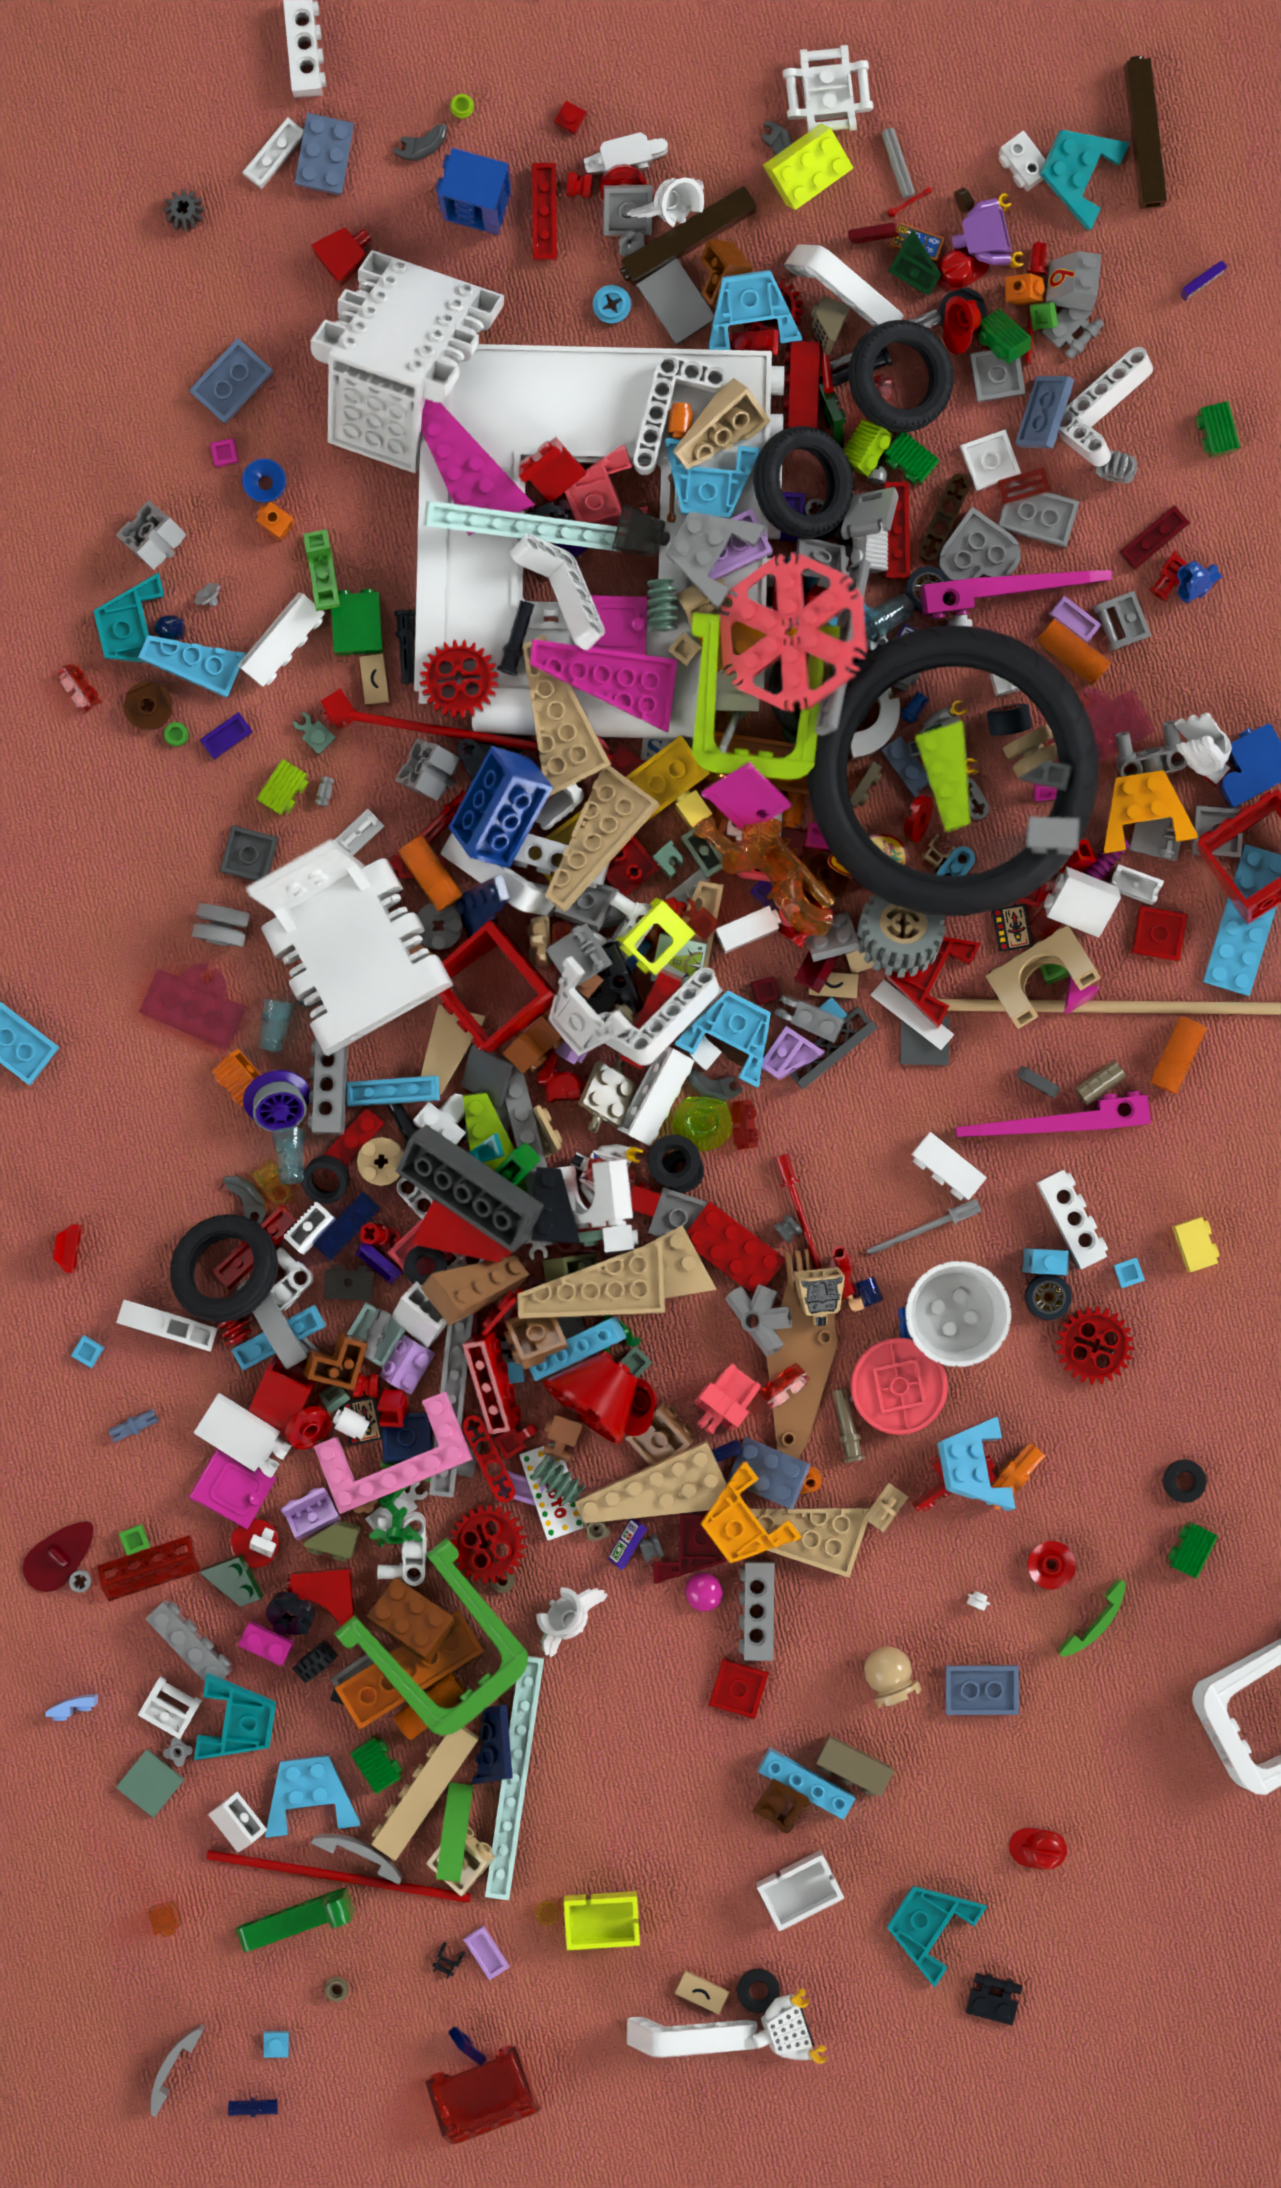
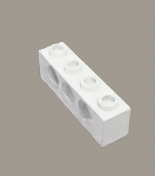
M283 0L294 98L323 95L322 87H326L325 72H320V64L324 63L323 50L322 48L318 49L317 40H322L320 25H316L315 16H319L318 1ZM301 18L309 20L305 26H299L297 21ZM307 41L311 43L310 48L306 50L299 48L302 42ZM306 65L314 67L313 71L307 74L301 70Z
M528 834L514 859L513 865L527 868L528 864L537 866V872L550 875L551 871L555 872L559 868L553 863L554 856L558 853L563 854L568 845ZM533 847H539L542 850V856L538 860H533L530 857V851ZM609 864L588 887L596 889L597 884H604Z
M1060 1170L1036 1182L1078 1269H1084L1106 1258L1105 1251L1108 1250L1107 1245L1102 1237H1097L1094 1231L1097 1229V1225L1091 1215L1087 1217L1083 1209L1087 1207L1081 1194H1076L1073 1188L1076 1183L1071 1173ZM1060 1190L1067 1191L1069 1195L1068 1201L1064 1204L1059 1203L1057 1200V1193ZM1073 1211L1077 1212L1080 1217L1079 1222L1074 1226L1069 1224L1067 1219L1069 1213ZM1083 1233L1088 1234L1090 1237V1243L1086 1247L1080 1246L1078 1242L1079 1236Z

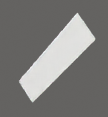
M885 980L870 995L940 1050L954 1036L942 1024L937 1028L906 996Z

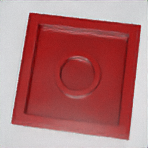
M1139 906L1131 954L1179 962L1188 914Z
M722 1658L709 1706L755 1719L769 1672Z

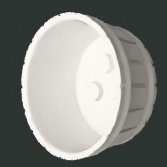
M963 1261L943 1263L923 1274L912 1288L906 1305L908 1331L921 1352H924L930 1359L940 1362V1364L954 1367L970 1366L973 1363L977 1364L990 1357L989 1355L997 1351L1002 1344L1001 1342L1005 1340L1011 1322L1010 1301L1001 1282L987 1269L977 1266V1264Z

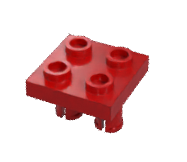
M633 835L610 861L605 878L613 888L619 889V892L626 897L655 874L660 867Z

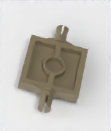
M617 1057L614 1068H610L601 1061L595 1063L578 1102V1105L588 1110L592 1115L588 1130H591L593 1133L598 1132L601 1121L607 1122L615 1128L621 1127L638 1086L622 1074L627 1062L621 1060V1057Z

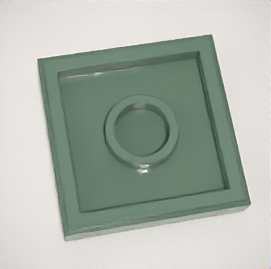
M147 1748L116 1788L154 1818L185 1778Z

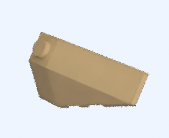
M733 378L715 394L673 452L688 470L712 458L714 453L722 449L728 450L733 447L734 443L743 439L746 441L754 437L770 422V419L750 390Z

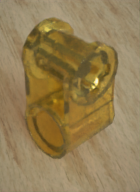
M271 1158L267 1160L264 1166L250 1172L272 1202L282 1205L291 1200V1187ZM278 1187H284L286 1190V1196L282 1200H277L274 1196V1192Z

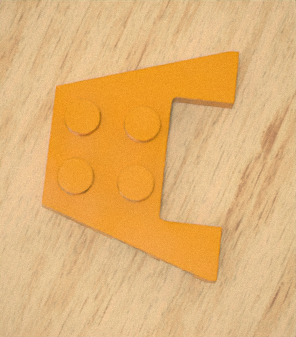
M1164 770L1115 778L1103 848L1104 854L1126 850L1123 825L1170 817L1172 819L1175 842L1198 838V834Z
M746 1461L742 1462L700 1523L729 1563L802 1538L788 1519L767 1534L744 1503L740 1493L758 1480V1477Z

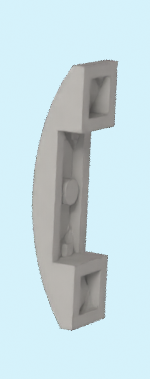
M245 1281L244 1283L240 1284L241 1288L244 1286V1284H245L247 1281ZM270 1291L268 1297L253 1313L285 1368L289 1369L307 1359L308 1356L275 1301L272 1291Z
M329 1833L316 1834L311 1844L331 1853L339 1845L381 1865L377 1873L378 1875L397 1884L401 1882L403 1875L396 1865L380 1850L362 1840L346 1835Z
M200 2024L187 2032L174 2045L165 2058L152 2090V2116L156 2117L170 2089L162 2086L179 2053L182 2048L190 2053L192 2052L205 2025Z

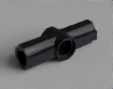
M617 941L605 943L601 947L612 962L610 966L604 969L609 979V987L614 991L620 1006L625 1004L631 1009L633 1014L643 1009L644 1005L633 982L632 971L626 965ZM622 975L626 981H617L614 976Z

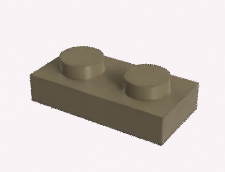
M873 762L850 798L854 810L857 805L861 807L864 805L869 797V794L866 793L869 786L873 785L875 787L883 775L879 772L882 766L876 762Z

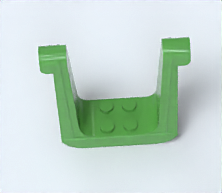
M447 1538L436 1545L426 1556L485 1632L501 1656V1664L498 1671L493 1676L488 1673L477 1683L480 1687L474 1692L469 1689L459 1698L461 1703L451 1709L437 1706L361 1624L355 1615L334 1632L346 1648H352L358 1643L431 1732L439 1735L453 1734L462 1729L518 1681L526 1671L528 1664L527 1651L454 1566L453 1562L458 1558L459 1553Z

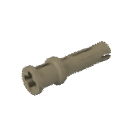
M847 1388L832 1391L842 1434L839 1441L843 1444L845 1453L844 1463L865 1459L859 1443L861 1436L859 1433H856Z

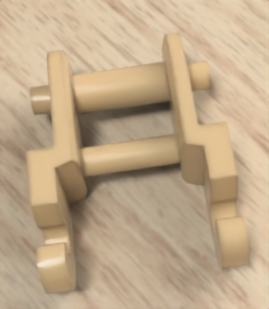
M936 834L929 843L928 847L930 849L926 854L922 853L923 858L921 861L926 859L934 865L933 870L937 867L940 869V862L943 858L947 860L956 848L953 846L947 855H942L934 849L933 843L939 837V834ZM931 851L940 857L938 862L928 855Z

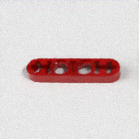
M477 1415L466 1416L462 1421V1430L494 1497L504 1503L511 1501L515 1496L514 1485L484 1422ZM471 1419L474 1422H479V1425L476 1427L478 1433L481 1434L483 1431L485 1433V1436L478 1437L473 1442L471 1437L476 1436L472 1430H467L466 1428L469 1426L468 1421ZM480 1441H487L489 1443L490 1450L487 1454L482 1455L477 1452L476 1447ZM490 1463L499 1464L500 1472L497 1476L488 1475L487 1467ZM504 1475L506 1480L501 1481L506 1488L510 1487L506 1498L503 1495L498 1496L500 1491L498 1483L492 1485V1481L499 1480Z

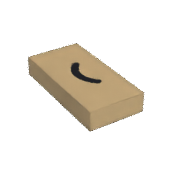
M377 654L359 657L365 705L389 703L384 655Z
M831 972L820 993L809 988L808 995L857 999L858 974Z
M685 1970L675 1990V1994L719 2014L729 1994V1990Z

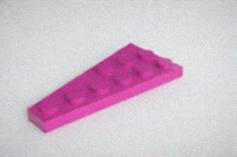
M426 399L422 410L421 431L454 504L521 513L535 506L441 402ZM466 531L467 534H468V536H469V535H472V534H474V533H476V532Z
M532 640L529 665L666 733L669 732L677 659L592 647L589 650H584L578 645Z

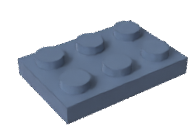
M311 113L306 114L294 182L295 186L342 195L354 123Z
M237 338L192 386L189 392L221 422L226 424L274 371Z
M1036 376L1015 445L1021 448H1053L1072 391L1074 379L1069 376Z
M744 1437L727 1482L730 1481L741 1463L746 1461L758 1477V1480L745 1490L793 1510L811 1464L751 1438Z
M945 1665V1714L1019 1715V1666Z

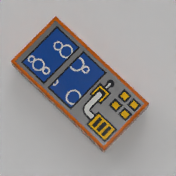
M902 223L898 224L900 237L893 238L892 248L901 250L911 231H914L932 261H937L944 241L943 237Z

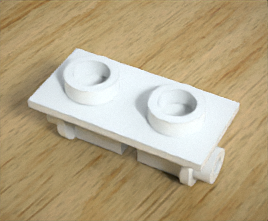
M367 809L334 842L353 856L384 825Z

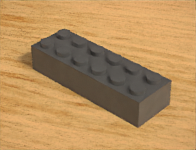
M427 1124L411 1135L395 1171L512 1253L527 1242L544 1206Z

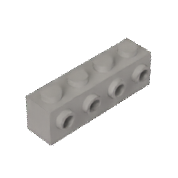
M166 1599L145 1619L204 1682L206 1672L224 1679L232 1671L231 1662L223 1654L219 1655L213 1649L215 1647L214 1644L206 1636L202 1637L196 1631L198 1629L197 1626L190 1619L186 1620L180 1614V1608L173 1601L169 1602Z

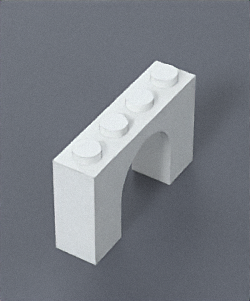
M626 1160L592 1163L595 1196L590 1209L583 1205L579 1197L575 1166L554 1168L561 1169L577 1229L589 1228V1223H591L592 1227L606 1226V1221L609 1222V1226L623 1224V1219L633 1218Z

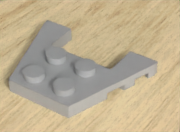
M689 512L668 548L666 556L697 586V589L703 595L705 594L715 608L719 609L730 588L708 576L732 536L755 548L765 530V526L757 523Z

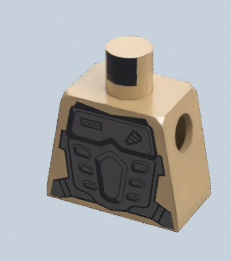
M839 1267L794 1272L801 1309L805 1315H813V1325H827V1314L837 1313L840 1310L845 1275Z

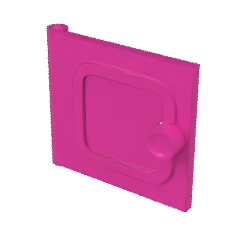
M591 595L605 630L604 635L592 648L646 655L647 597Z
M747 762L701 792L705 799H710L745 835L791 807V803L751 762Z
M216 1448L188 1498L201 1503L241 1527L248 1529L274 1484L276 1477L272 1476L270 1478L266 1476L260 1468H257L254 1472Z

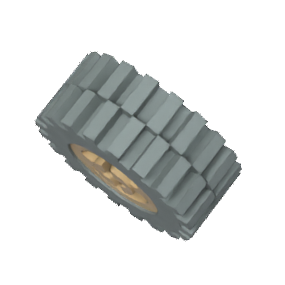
M873 894L869 898V902L863 907L856 936L860 942L859 952L860 954L866 952L864 960L867 964L873 961V969L877 971L881 967L886 969L885 975L891 976L892 971L897 972V977H904L907 971H909L910 976L917 975L918 969L922 972L925 971L929 963L932 965L938 955L946 926H943L945 918L940 915L915 912L892 904ZM901 918L904 919L902 925V931L904 932L902 939L899 938L901 932V925L899 923Z

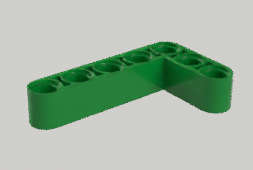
M347 1887L247 1922L238 1926L235 1930L243 1952H248L328 1922L330 1928L345 1925L352 1920L355 1909Z

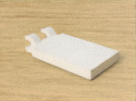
M218 1393L194 1431V1434L254 1472L260 1467L262 1472L270 1478L280 1465L277 1461L269 1458L272 1451L278 1458L283 1460L291 1448L289 1443L277 1438L280 1431Z

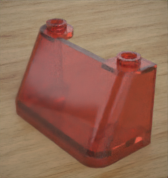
M508 2045L498 2050L499 2053L495 2056V2060L454 2076L438 2072L431 2075V2079L425 2081L441 2135L449 2144L465 2142L529 2117L541 2110L520 2052L516 2046Z

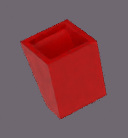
M276 1354L264 1373L248 1411L280 1431L279 1434L285 1435L289 1421L296 1413L305 1408L317 1381L307 1379L302 1373L305 1361H301L293 1367L286 1369Z

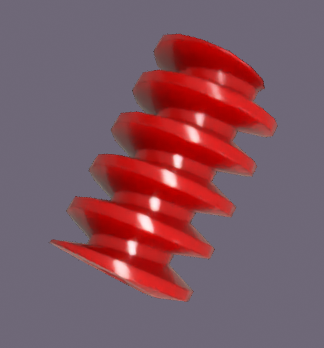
M239 1318L230 1322H221L217 1326L218 1329H226L221 1335L222 1338H230L225 1343V1347H230L252 1338L247 1337L252 1332V1329L244 1328L248 1323V1319Z

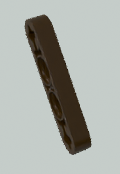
M955 474L949 480L920 544L918 553L925 562H933L939 557L969 491L970 480L964 474ZM962 480L963 486L966 488L959 490L957 497H961L959 501L956 497L947 495V492L953 494L956 486L952 483ZM946 501L954 502L956 505L955 512L950 514L944 512L943 503ZM940 522L945 525V534L936 535L933 532V525ZM928 535L934 540L942 541L941 544L936 541L933 548L936 554H931L929 557L925 555L926 551L923 549V547L928 548L932 539H927Z

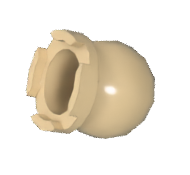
M890 1646L880 1647L871 1652L867 1657L864 1666L865 1679L870 1687L878 1692L873 1698L877 1708H880L883 1703L885 1707L907 1700V1694L912 1691L915 1694L922 1691L918 1680L910 1679L912 1674L911 1663L901 1650Z

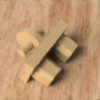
M888 1482L864 1516V1519L884 1533L908 1496Z

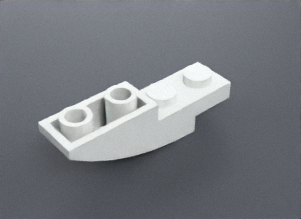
M123 1300L116 1321L118 1324L211 1352L218 1329L127 1300Z

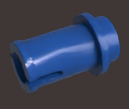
M916 692L908 706L901 710L902 714L900 716L906 722L912 724L918 720L917 716L926 703L929 702V699L922 693Z

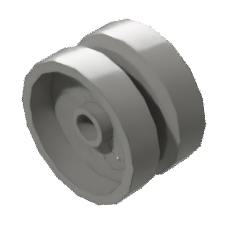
M198 903L196 916L199 919L210 921V923L194 924L192 937L221 946L244 947L246 935L241 931L232 929V926L247 927L250 918L249 913L216 905Z

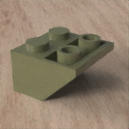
M338 1520L310 1536L304 1542L303 1547L309 1548L308 1552L322 1555V1553L326 1552L332 1554L331 1558L346 1561L348 1558L351 1559L355 1553L361 1526Z

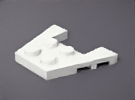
M572 956L565 959L563 962V967H565L563 976L558 981L560 984L559 991L554 996L548 1021L574 1052L580 1056L631 1029L632 1025L619 1010L612 1013L604 1023L600 1016L595 1013L585 999L575 990V986L585 974V971Z

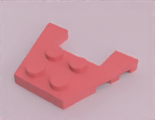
M625 444L587 468L585 476L565 491L576 521L633 529L638 510L651 515L648 506L624 512L611 480V473L632 467Z

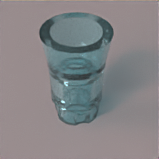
M898 595L874 608L864 611L865 636L869 640L878 642L886 633L906 621L915 610L914 605L907 595Z
M263 997L258 1048L281 1052L290 1018L296 1005L295 1003Z
M293 1127L278 1129L272 1133V1139L276 1151L280 1181L282 1184L287 1185L301 1183L304 1178L305 1131Z

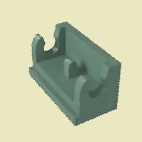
M671 840L653 856L655 863L670 880L675 876L674 873L676 871L672 866L675 865V861L677 865L682 866L683 858L674 848V843Z

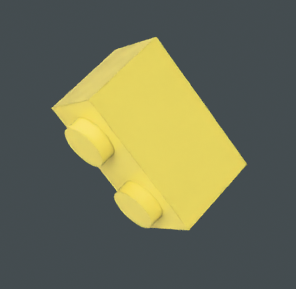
M687 790L677 798L678 803H676L675 809L690 830L712 819V812L696 790L692 793Z
M1197 1217L1172 1226L1187 1272H1193L1218 1263L1219 1251L1216 1244H1212L1209 1235L1212 1234L1207 1220L1204 1221L1203 1217Z

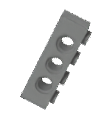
M316 1039V1042H312L311 1046L312 1056H315V1066H311L310 1078L314 1080V1089L310 1090L309 1102L313 1104V1112L308 1116V1127L312 1128V1132L315 1134L344 1135L348 1045L331 1054L334 1056L333 1065L324 1067L323 1060L327 1055L324 1054ZM327 1079H332V1089L323 1091V1082ZM326 1103H331V1113L322 1115V1106Z
M745 1561V1566H740V1581H744V1591L739 1593V1605H744V1615H739V1630H744V1639H739V1654H743L744 1660L773 1661L774 1561ZM754 1580L762 1581L764 1584L763 1589L760 1592H753L750 1589L751 1582ZM755 1604L763 1607V1613L757 1617L752 1616L749 1612L751 1606ZM753 1629H760L763 1632L760 1640L754 1641L750 1639L749 1634Z

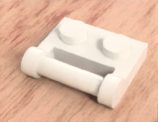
M160 1676L138 1716L180 1739L202 1700L197 1697L195 1699L166 1683V1679ZM163 1691L189 1706L190 1708L187 1713L159 1698V1692Z

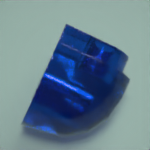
M165 615L158 618L154 627L158 637L177 641L185 639V619L179 618L178 615Z

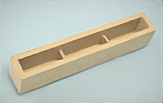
M466 1727L453 1734L440 1735L443 1738L439 1744L433 1743L426 1753V1756L429 1758L424 1766L420 1763L413 1772L412 1776L415 1779L411 1785L406 1783L398 1796L401 1799L398 1804L394 1805L392 1803L384 1816L387 1817V1820L383 1826L378 1824L372 1832L371 1836L374 1839L371 1845L394 1861L401 1854L478 1741L479 1736Z

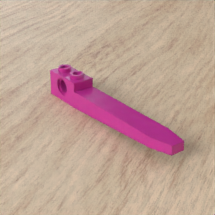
M1111 570L970 578L924 584L919 587L923 616L930 615L931 619L943 618L945 613L954 612V616L969 614L968 610L975 608L974 599L1106 582L1112 580ZM944 593L952 597V604L950 606L943 602Z
M1141 1091L1126 1092V1097L1117 1098V1094L1102 1095L1103 1100L1096 1101V1111L955 1127L956 1137L1101 1130L1151 1124L1148 1095H1141ZM1121 1103H1125L1129 1107V1113L1125 1117L1120 1116L1117 1111Z

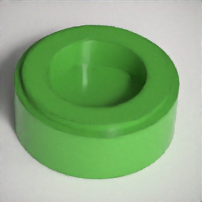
M173 722L165 728L164 738L171 746L181 747L188 741L189 732L182 723Z

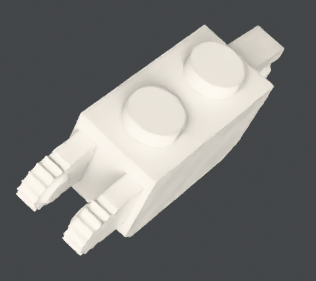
M641 132L605 141L602 143L599 153L584 159L586 173L592 175L605 174L608 169L620 164L635 166L641 172L649 169V166H652L653 160L667 154L668 143L667 140L662 138L648 141L647 136Z

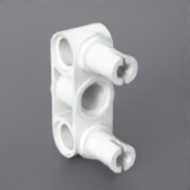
M617 891L611 898L610 904L626 914V919L618 926L611 938L608 937L606 939L598 932L590 930L601 946L611 941L616 942L619 936L624 938L640 921L639 915H645L652 907L647 903H634ZM653 925L635 943V949L640 946ZM621 951L622 956H623L624 960L626 961L629 957H627V956Z
M281 1247L276 1251L278 1264L285 1270L286 1276L277 1282L271 1291L280 1310L284 1312L311 1286L314 1277L313 1273L303 1263L296 1262ZM300 1271L305 1272L307 1275V1281L303 1285H299L296 1282V1275Z
M420 1512L406 1514L401 1523V1528H404L410 1521L416 1520L420 1522L421 1527L415 1531L419 1533L423 1541L415 1542L412 1539L402 1543L403 1563H400V1565H378L377 1579H394L396 1577L403 1583L411 1586H417L423 1582L425 1577V1561L427 1559L426 1520L423 1514ZM378 1517V1528L387 1532V1529L392 1527L393 1517ZM411 1568H417L421 1573L417 1577H412L407 1571Z

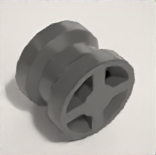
M788 1213L784 1216V1220L781 1223L773 1225L788 1244L792 1242V1238L795 1235H800L803 1232Z
M656 1533L652 1534L648 1539L642 1538L639 1545L646 1562L651 1561L653 1557L664 1556Z

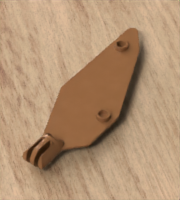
M803 1249L804 1271L811 1270L808 1249ZM799 1250L793 1251L794 1272L803 1271ZM788 1251L785 1252L788 1282L780 1307H790L793 1321L792 1328L774 1330L784 1343V1346L777 1353L766 1358L777 1450L798 1459L808 1443L837 1348L834 1313L827 1314V1325L815 1326L813 1325V1315L807 1316L801 1309L793 1274L791 1253ZM790 1434L792 1436V1439L790 1442L786 1443L784 1441V1438L786 1435Z

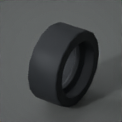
M333 1156L314 1158L307 1165L302 1176V1188L306 1195L320 1204H331L338 1201L346 1192L350 1182V1175L346 1165ZM318 1168L331 1170L339 1179L338 1188L334 1191L320 1189L312 1179L313 1172Z

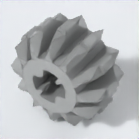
M1110 450V461L1103 466H1096L1095 473L1106 481L1118 482L1120 484L1130 483L1137 472V461L1127 453Z

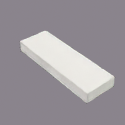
M287 117L242 172L243 175L260 189H263L300 144L303 129Z

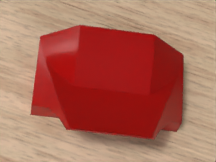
M71 1224L67 1229L56 1234L52 1259L66 1273H75L83 1225Z

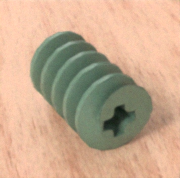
M654 579L647 582V586L653 588L647 591V596L653 598L647 601V605L652 607V609L647 611V615L653 617L647 621V625L654 627L649 629L651 631H673L678 629V626L671 624V621L678 619V616L671 614L672 611L678 609L677 606L671 605L672 601L678 600V597L671 595V592L678 590V587L671 585V582H674V580Z
M548 1454L534 1470L531 1480L534 1481L540 1477L539 1486L542 1487L548 1484L547 1493L555 1490V1500L561 1496L564 1497L561 1503L562 1506L567 1503H573L586 1485L581 1484L578 1486V1478L570 1480L572 1475L570 1471L563 1474V1465L555 1468L557 1460L552 1459L548 1462Z

